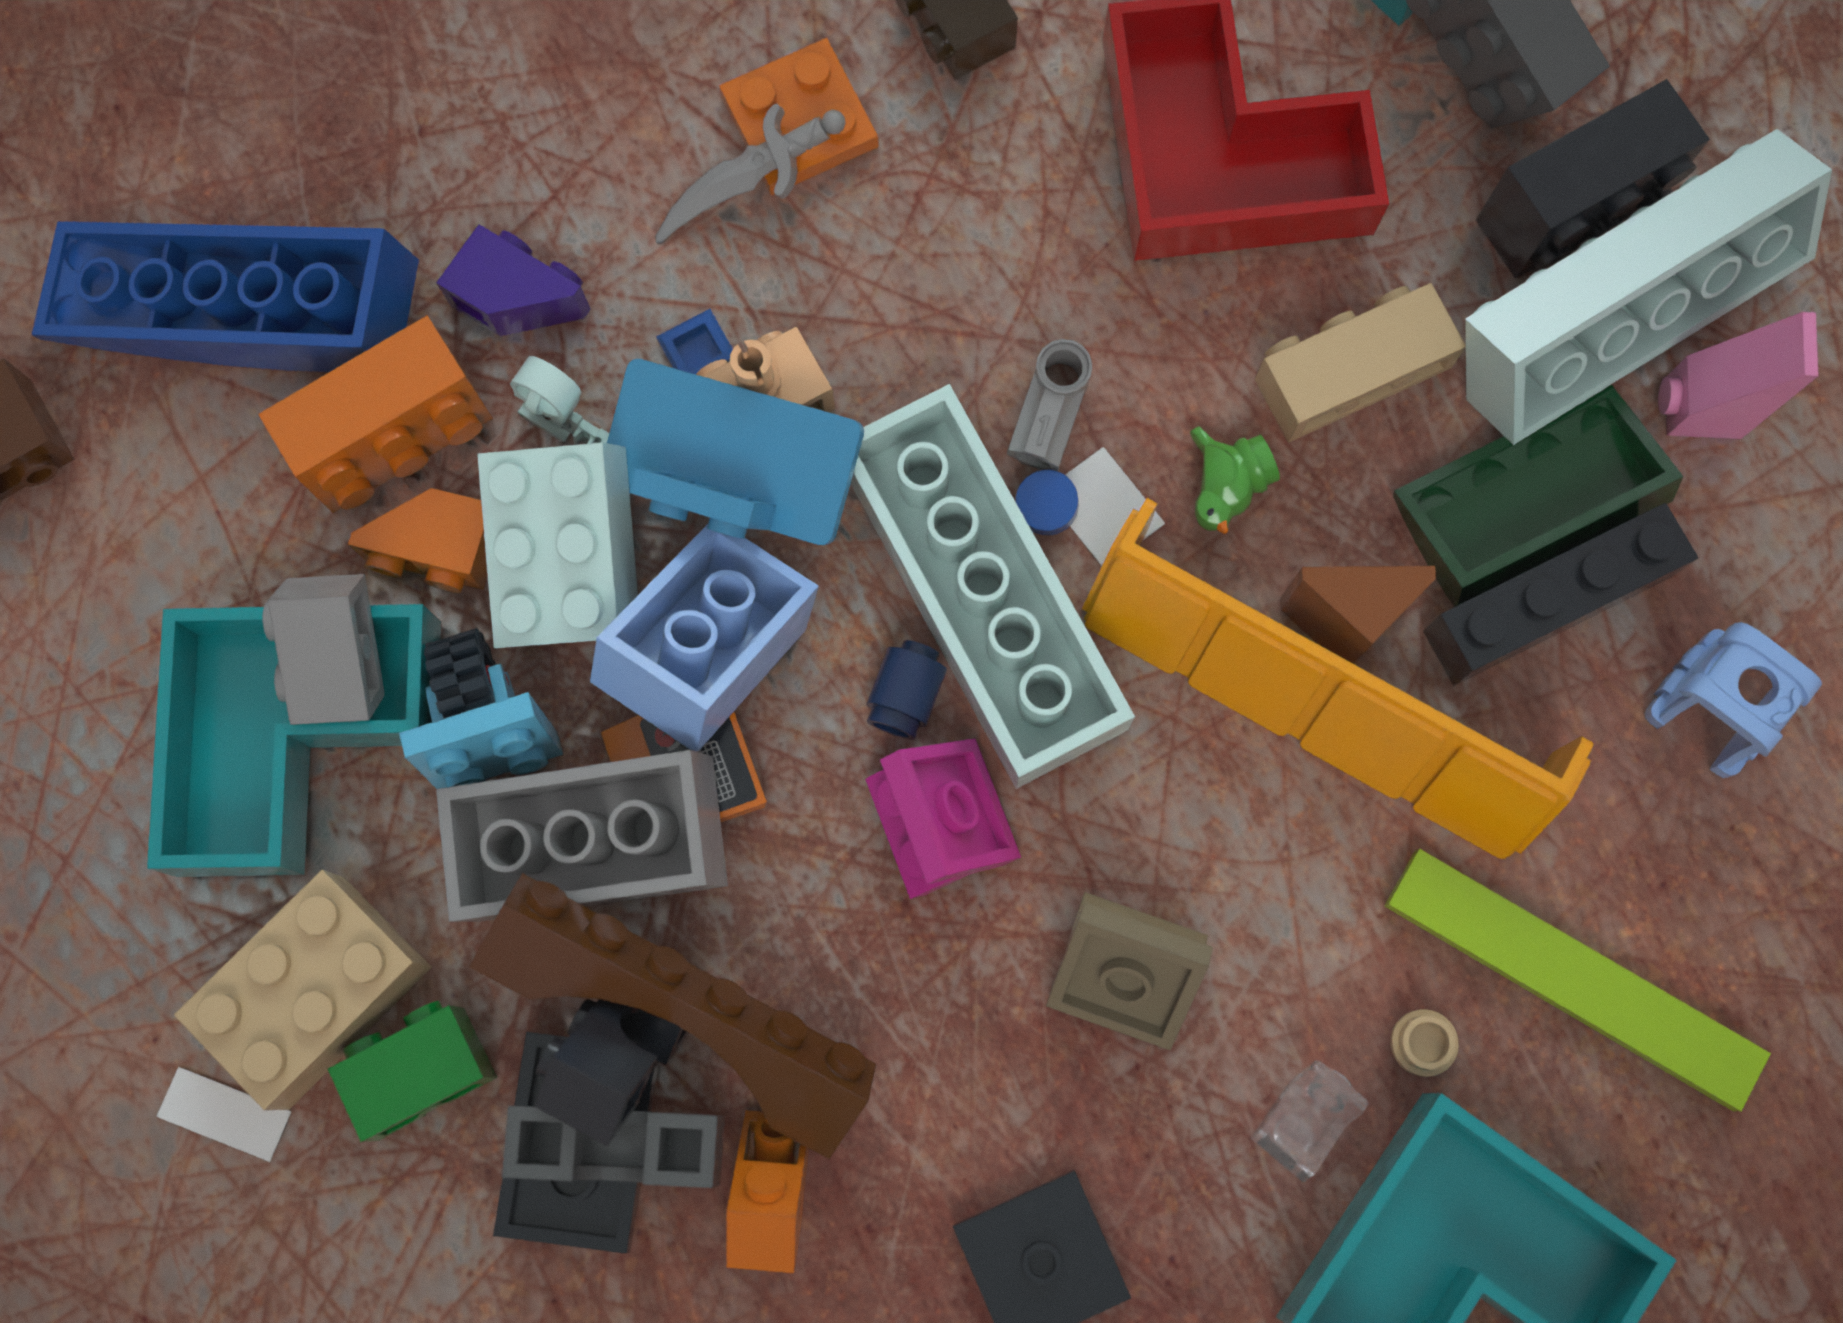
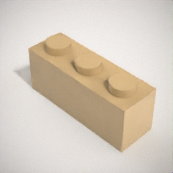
M1432 283L1411 292L1407 286L1396 288L1379 298L1374 304V309L1355 316L1353 311L1341 313L1324 323L1319 329L1321 333L1303 341H1300L1298 336L1288 337L1276 343L1265 352V358L1255 381L1288 443L1453 367L1465 350L1466 344Z

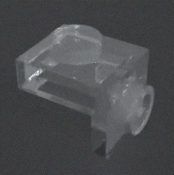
M1316 1060L1287 1084L1251 1139L1304 1183L1316 1174L1346 1126L1363 1114L1369 1102L1353 1088L1350 1081L1344 1075L1329 1069L1321 1061Z

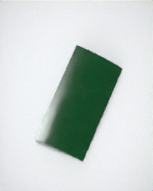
M1611 384L1513 445L1503 436L1394 490L1393 497L1427 565L1435 566L1436 580L1453 606L1456 607L1665 502L1669 504L1674 500L1684 476Z

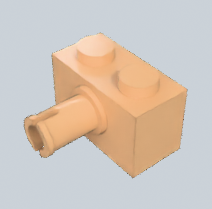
M797 326L783 334L781 331H773L761 336L757 340H745L744 344L747 350L745 353H742L741 348L737 344L730 353L729 362L724 359L714 361L704 366L696 374L822 411L831 412L835 410L832 387Z

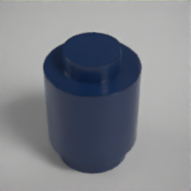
M904 640L901 648L888 647L866 703L871 709L867 723L891 735L914 740L919 727L927 726L947 672V668L937 662L939 652L927 645L911 640Z

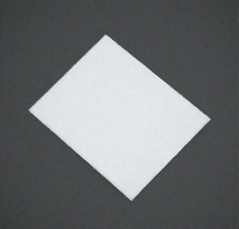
M1104 447L1065 474L1076 487L1079 502L1077 516L1070 527L1101 566L1133 509L1139 511L1146 500ZM1156 511L1144 539L1165 524Z

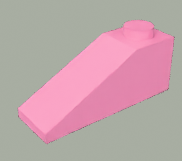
M1816 312L1795 314L1690 354L1663 378L1659 388L1658 407L1661 414H1666L1667 436L1742 439L1817 378Z

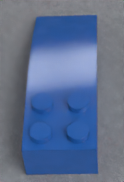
M57 221L32 336L39 340L170 360L287 371L330 372L407 327L419 259L384 228Z

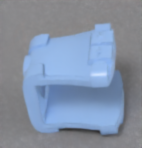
M1738 622L1728 627L1726 631L1721 629L1710 631L1682 656L1672 668L1673 671L1667 674L1655 691L1654 695L1657 698L1646 708L1645 718L1658 729L1687 708L1697 703L1701 704L1736 731L1735 735L1710 767V770L1716 775L1728 778L1738 774L1746 762L1753 760L1758 753L1767 757L1783 737L1780 731L1791 720L1800 705L1806 706L1823 683L1812 670L1762 632L1749 624ZM1747 669H1756L1763 672L1772 683V688L1758 705L1746 701L1739 691V678Z

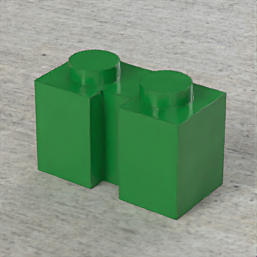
M440 1001L424 1005L403 1018L406 1028L385 1039L382 1038L380 1032L353 1042L343 1049L346 1059L328 1068V1072L361 1142L379 1141L427 1116L426 1114L446 1103H451L497 1079L494 1069L463 1007L448 1005L443 1008Z

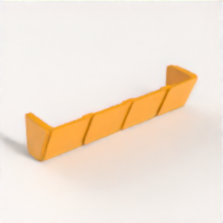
M1146 498L1139 511L1135 509L1131 511L1113 542L1082 607V610L1087 612L1083 620H1085V626L1090 631L1168 674H1173L1176 671L1189 678L1188 683L1192 688L1279 736L1289 734L1301 741L1300 746L1305 751L1389 798L1398 799L1402 797L1414 804L1413 809L1416 813L1499 859H1506L1514 852L1521 854L1573 798L1591 763V760L1587 757L1594 744L1592 741L1583 736L1578 737L1553 751L1543 768L1144 549L1140 544L1150 527L1158 503Z

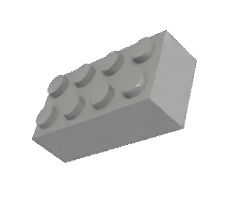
M687 750L436 789L449 922L495 920L522 873L536 881L554 884L568 898L585 907L728 886L713 756Z

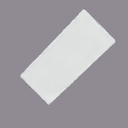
M178 1067L156 1117L270 1162L291 1111H264L249 1094Z

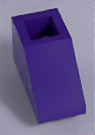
M478 224L436 282L451 307L498 336L581 320L591 310L581 288L583 281L572 270L557 261H552L547 266L532 257L533 251L514 234L502 230L498 236Z

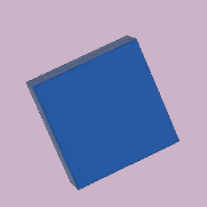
M711 309L656 336L658 344L671 367L692 374H697L704 366L717 360L724 359L729 362L730 353L733 350Z

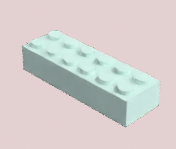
M1776 129L1753 144H1746L1740 147L1730 158L1702 175H1695L1689 178L1679 189L1653 205L1638 209L1628 220L1599 238L1589 239L1576 252L1548 269H1541L1535 272L1525 283L1499 299L1484 303L1471 316L1466 318V400L1514 445L1815 259L1832 169Z
M948 384L863 427L864 437L851 485L1015 788L1017 789L1128 731L1135 718L1134 713L951 385Z

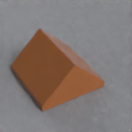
M1435 566L1302 567L1281 597V611L1318 645L1354 664L1436 579Z

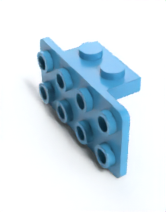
M634 359L626 368L607 443L626 447L629 493L651 499L650 512L686 521L688 512L691 511L710 517L707 529L745 539L747 529L770 530L816 545H829L836 538L863 441L864 428L859 421L647 360Z

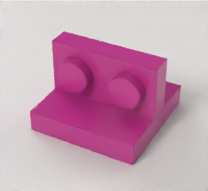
M975 738L897 750L880 759L883 770L865 779L910 899L927 895L970 874L1001 867L1021 858Z

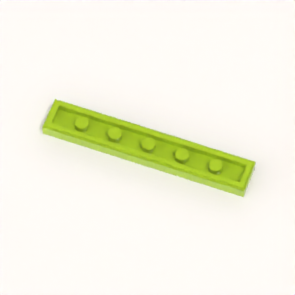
M1421 849L1414 851L1384 907L1731 1111H1742L1771 1055L1765 1049Z

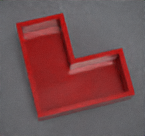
M1136 0L1108 3L1102 41L1134 261L1375 234L1389 206V199L1370 90L1247 103L1231 0Z

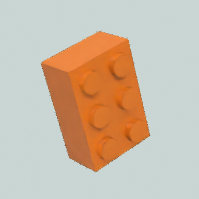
M428 315L258 414L294 476L332 513L340 509L349 510L362 505L373 496L375 488L395 476L402 478L416 473L427 464L429 456L449 444L456 446L470 441L480 433L483 424L493 419Z

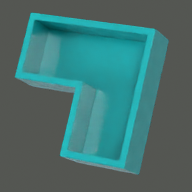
M423 604L370 605L385 693L384 698L368 721L290 725L286 702H280L275 691L274 675L279 661L275 641H269L265 635L263 627L264 607L163 609L147 869L174 877L305 875L310 748L402 746L399 733L432 723L425 687L430 686L429 680H431V677L426 670L425 662L427 659L424 655V649L426 644L441 639V621Z
M1422 1093L1276 1315V1318L1283 1323H1464L1481 1298L1514 1323H1638L1677 1259L1442 1093Z

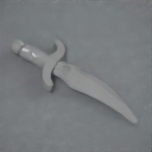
M778 104L772 105L763 121V132L766 142L757 146L748 145L739 157L732 160H724L691 185L670 209L655 236L656 243H662L679 227L703 211L729 198L754 190L757 183L772 170L778 169V181L775 185L774 193L779 198H786L796 182V157L805 153L806 150L830 139V134H839L844 130L846 124L844 115L838 110H829L823 115L822 119L816 117L791 132L782 135L780 126L785 112Z

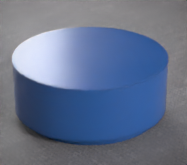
M1040 470L1030 474L1022 481L1016 493V504L1031 531L1036 534L1049 536L1061 533L1071 526L1077 516L1079 502L1076 487L1066 475L1058 471Z

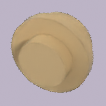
M1426 1009L1411 1011L1402 1016L1394 1025L1390 1038L1392 1054L1397 1063L1404 1070L1416 1076L1428 1077L1443 1073L1455 1061L1459 1048L1458 1036L1451 1022L1442 1014Z

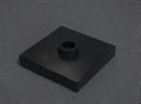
M1074 1170L952 1225L994 1323H1079L1131 1299Z

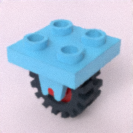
M478 628L425 645L426 670L431 677V680H429L430 686L425 687L432 723L401 732L399 735L405 758L436 789L486 782V779L507 772L513 775L533 773L544 768L548 764V759L564 755L554 726L529 692L515 696L508 673L504 672L501 663L496 664V661H493L491 649Z

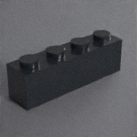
M1665 502L1440 614L1423 632L1450 681L1455 686L1673 577L1699 557Z

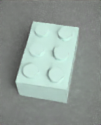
M601 442L477 454L494 648L596 641L597 636L638 596L626 447Z

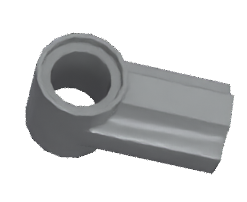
M1059 339L1043 347L1038 355L1035 372L1007 450V455L1017 459L1021 464L1039 470H1059L1092 372L1090 354L1083 345L1074 340ZM1066 364L1075 370L1078 380L1072 385L1060 386L1051 382L1047 377L1046 370L1052 365Z

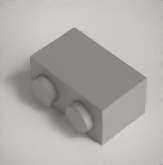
M365 574L286 578L265 603L263 627L267 639L275 641L279 661L274 675L275 691L279 701L286 702L290 725L370 720L384 698L385 693Z

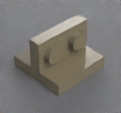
M1084 892L1046 1006L1171 1050L1209 967L1213 947L1206 945L1208 939L1206 934Z

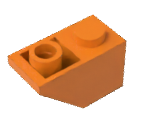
M430 488L351 532L348 545L365 560L364 567L377 574L401 578L405 570L425 575L424 582L444 591L461 593L464 585L484 590L488 575L481 500Z
M745 1110L727 1206L726 1268L794 1273L802 1224L809 1148L770 1128L762 1111Z

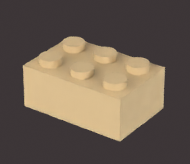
M322 869L209 979L174 1016L264 1111L290 1110L328 1072V1068L334 1066L344 1056L343 1049L361 1039L432 966L346 878Z

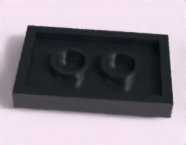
M526 1032L514 1106L535 1105L544 1081L543 1077L536 1074V1070L544 1052L556 1035ZM558 1036V1037H560V1038H562V1039H564V1040H566V1039L568 1038V1037H564V1036ZM657 1060L634 1111H652L659 1064ZM502 1178L493 1236L627 1254L631 1251L641 1183L612 1180L559 1181Z

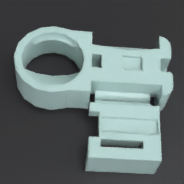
M529 356L510 383L514 395L524 401L518 410V414L562 442L571 433L574 445H578L581 441L585 444L607 443L609 437L607 431L602 428L598 429L584 420L583 416L573 411L579 403L582 393L579 386L552 364L535 356ZM544 416H545V417H550L551 420L545 419Z

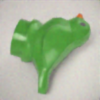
M1198 426L1190 431L1192 440L1203 455L1201 492L1196 500L1194 515L1198 524L1205 530L1219 531L1226 534L1228 533V524L1232 517L1242 514L1249 508L1253 494L1267 491L1268 485L1280 480L1279 470L1273 454L1262 435L1259 434L1248 440L1245 437L1240 438L1232 446L1213 440Z

